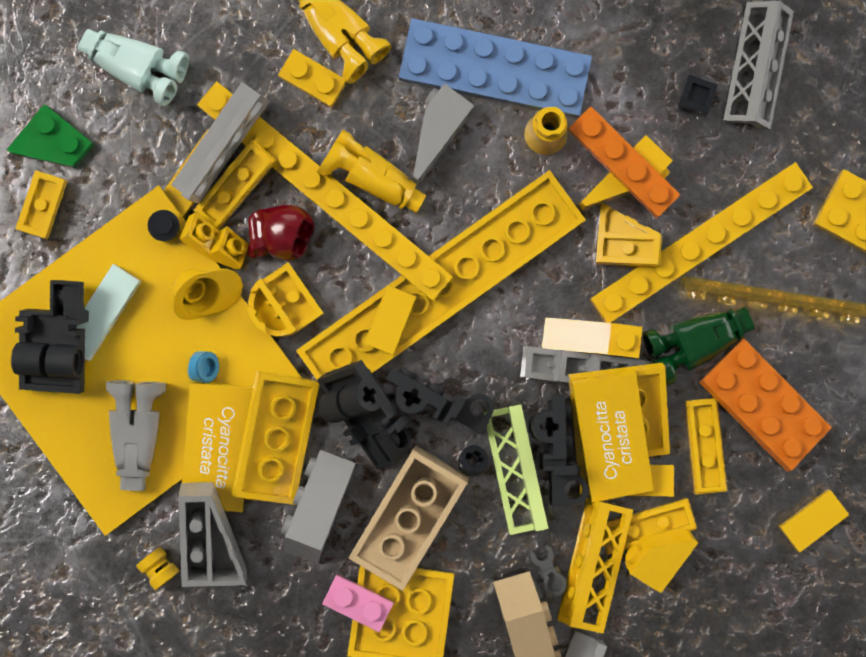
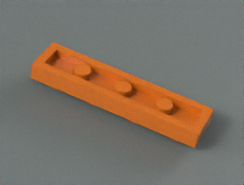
M591 106L568 128V131L656 219L680 196Z

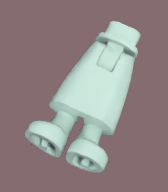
M87 29L78 44V51L87 54L90 61L96 62L106 72L141 93L147 88L152 90L155 102L164 107L176 95V82L182 83L190 59L189 54L183 51H177L170 59L162 58L164 53L162 48L131 38L106 33L102 30L97 33ZM151 71H153V72L158 71V72H160V73L166 75V76L169 77V78H166V77H162V78L156 77V76L152 75Z

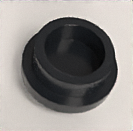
M158 210L148 220V231L158 241H170L179 232V220L171 211Z

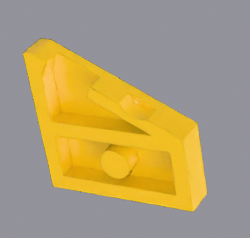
M601 204L596 263L598 265L660 267L662 235L649 227L643 226L635 219L619 213L609 205Z

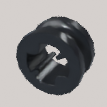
M468 446L458 457V467L467 476H477L487 466V453L480 446ZM473 454L478 457L476 462H480V464L470 467L468 465L469 460H466L465 457L470 458Z

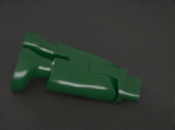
M742 307L736 311L728 309L723 312L710 313L669 326L670 334L660 335L653 329L644 331L642 335L645 348L651 358H655L673 347L680 346L681 350L677 353L653 361V364L663 362L666 370V386L675 383L677 379L676 370L684 365L690 371L704 364L738 340L743 339L744 334L754 330L755 326L748 309Z

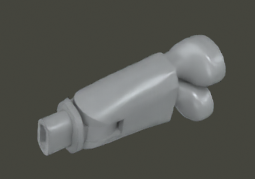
M126 380L106 381V390L116 402V410H109V423L116 468L119 469L116 471V476H120V490L144 491L146 477L150 476V471L147 470H150L154 455L160 416L159 411L152 410V404L157 397L166 392V383L145 381L135 384L134 381ZM134 390L136 393L137 410H131Z

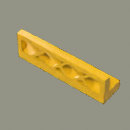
M590 498L586 499L566 581L567 586L563 593L557 618L558 621L570 627L604 634L633 514L632 509L601 501L592 503ZM610 511L622 514L619 527L612 532L607 526ZM610 542L613 554L610 559L603 563L599 556L600 549L603 545ZM602 573L606 579L605 587L598 593H595L592 588L593 578ZM595 604L599 611L596 624L583 622L586 609Z

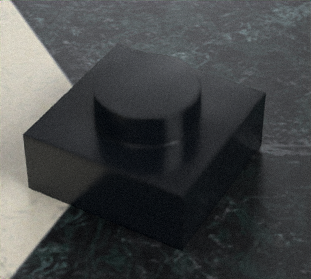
M688 75L677 106L707 116L718 85Z

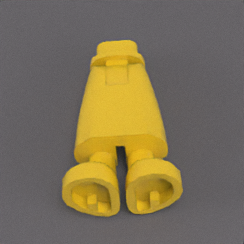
M298 0L300 10L303 11L314 33L333 59L342 57L344 60L342 77L348 84L356 82L368 69V62L353 46L358 44L367 60L373 65L380 62L390 52L392 45L386 39L373 38L368 35L370 26L341 0Z
M344 129L339 134L317 171L322 176H327L337 168L347 170L349 173L345 179L346 182L391 205L397 206L400 204L398 208L403 209L405 206L417 213L426 197L425 194L415 189L417 184L410 180L405 173L368 146L363 147L357 143L353 136Z

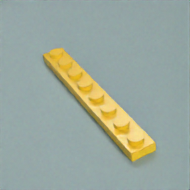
M796 162L661 251L660 267L639 266L592 297L590 301L604 322L611 323L812 189L813 186Z

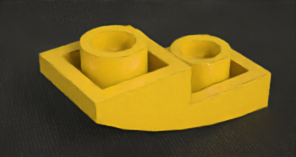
M197 212L188 216L179 239L205 257L236 270L242 267L249 247V243L228 226L218 230Z

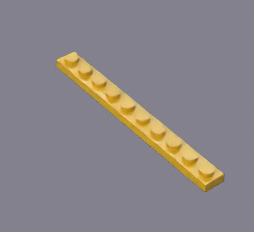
M216 81L198 102L197 106L212 119L216 120L233 94ZM260 116L241 143L246 146L251 140H255L277 160L272 166L277 173L434 302L453 280V276L330 174L322 176L317 173L320 167Z

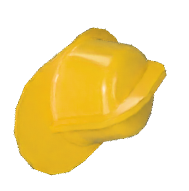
M199 269L186 270L178 276L174 284L169 286V291L173 296L174 313L180 319L193 320L226 310L237 302L242 293L243 284L241 277L235 271L229 269H216L208 272Z

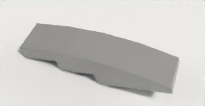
M524 346L520 377L569 383L568 374L652 364L653 361Z

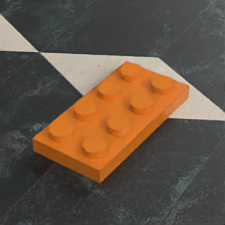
M744 338L739 340L699 382L786 472L792 471L832 428Z

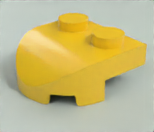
M289 262L263 280H258L250 291L247 306L250 319L258 329L272 336L286 337L296 334L324 315Z

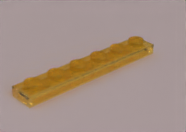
M688 276L681 278L678 291L686 292V298L705 300L706 295L717 297L718 303L736 305V300L748 302L749 308L764 310L767 309V305L779 307L778 312L797 314L798 310L810 312L809 317L828 319L829 315L841 316V322L859 324L860 319H866V304Z

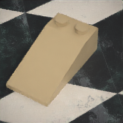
M415 445L354 547L349 559L403 591L466 487L469 476Z

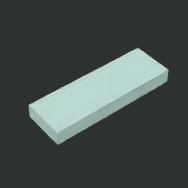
M115 264L111 266L85 306V309L89 311V321L77 325V328L85 329V359L87 361L92 360L142 282Z

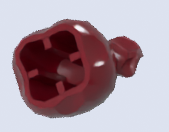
M283 204L255 211L248 219L250 243L246 255L254 259L258 256L264 257L268 253L272 257L282 260L300 258L306 251L315 223L304 209L296 205Z

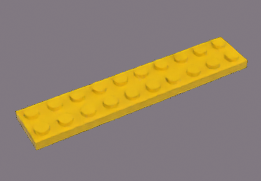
M549 170L429 255L431 259L453 276V280L434 302L403 276L398 277L389 284L391 287L417 296L394 355L364 344L386 287L296 351L316 380L324 373L360 360L363 361L371 373H374L584 223L586 219Z

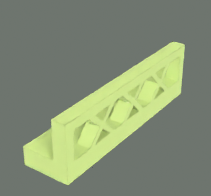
M522 405L496 409L491 417L509 413L511 427L505 437L493 430L491 418L486 427L509 535L531 530L541 531L548 529ZM512 432H513L515 444H514L513 442H511L510 440H508V438H509V436H510V434H511ZM495 436H497V437H499L500 439H502V441H501L500 445L498 446V448H497ZM505 442L517 450L518 457L512 467L501 462L499 458V452ZM518 463L520 464L522 475L514 470ZM501 466L509 470L505 478ZM512 473L523 479L524 489L518 498L506 490L505 483ZM525 493L527 496L528 505L521 501ZM508 497L515 500V503L511 508ZM518 504L530 510L532 523L514 527L512 514Z

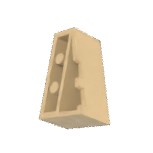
M530 571L493 582L514 656L562 657L560 650L554 651L553 646L559 644L554 627H548L546 623L552 621L547 602L540 603Z

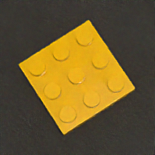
M663 362L568 374L574 453L577 466L585 464L571 381L634 369L637 375L648 455L652 457L670 454L666 370Z
M360 566L357 584L394 603L380 632L352 619L347 656L443 657L454 573L416 568L402 591Z

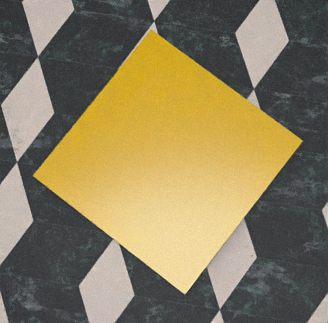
M159 185L0 301V395L105 536L182 480L190 382H196L189 378L187 371L190 358L195 352H212L219 360L217 377L209 383L253 386L256 371L302 378L272 336L262 332L254 325L248 314V304L241 295L230 308L197 319H180L174 313L173 296L169 291V286L174 284L181 273L189 269H199L208 272L221 268L217 262L198 253L179 240L186 220ZM158 210L171 211L179 220V232L170 241H158L148 231V220ZM113 264L142 281L92 360L87 361L85 359L84 392L77 394L19 390V375L14 374L12 370L11 355L14 346L19 343V333H15V328L23 326L24 322L15 321V317L19 316V311L24 309L50 310L51 280L84 282V307ZM126 380L134 381L135 384L145 381L166 383V392L157 397L152 404V410L159 411L160 416L154 455L150 470H147L150 471V476L146 477L144 491L120 490V476H116V471L119 469L116 468L109 423V410H116V402L106 390V381ZM135 390L131 400V410H137Z

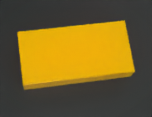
M387 285L364 344L394 355L417 296Z
M827 489L778 527L796 551L801 552L849 516V513L833 492Z

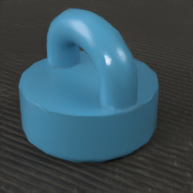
M207 351L195 352L188 364L187 372L189 378L202 383L213 381L219 372L217 356Z

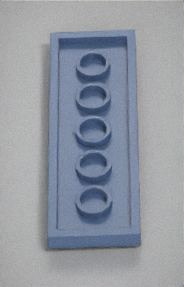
M411 18L399 80L438 89L445 83L457 93L538 110L546 107H557L566 116L579 118L592 56Z

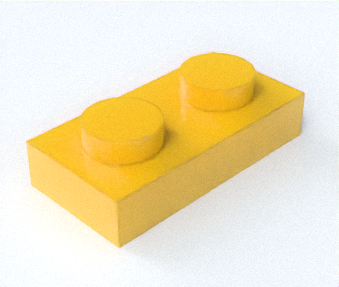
M295 49L292 50L278 74V77L331 109L347 84L343 77Z
M35 170L16 230L48 240L68 181Z

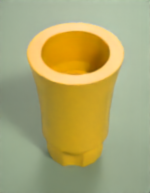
M557 107L543 108L528 121L524 135L529 148L541 155H551L562 149L567 140V119L561 109ZM549 124L553 127L554 131H549L543 126Z

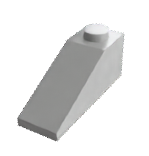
M445 83L440 90L434 88L424 102L427 104V107L425 108L413 173V181L416 184L421 182L474 111L472 103Z

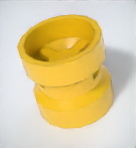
M161 546L136 565L141 574L148 576L150 579L149 584L154 591L180 572L174 563H170L167 560V553ZM160 567L163 568V569H161L159 572H157V573L155 572V571H156L157 569H159Z

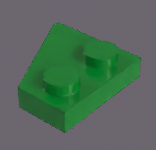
M44 104L6 150L13 155H21L39 161L53 162L62 166L76 168L95 144Z

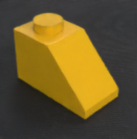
M686 528L642 537L637 545L634 544L630 547L624 564L632 576L662 593L698 542Z

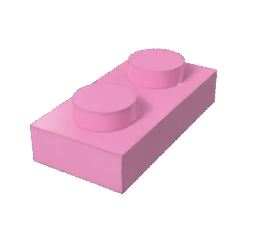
M336 574L322 604L380 632L394 602Z

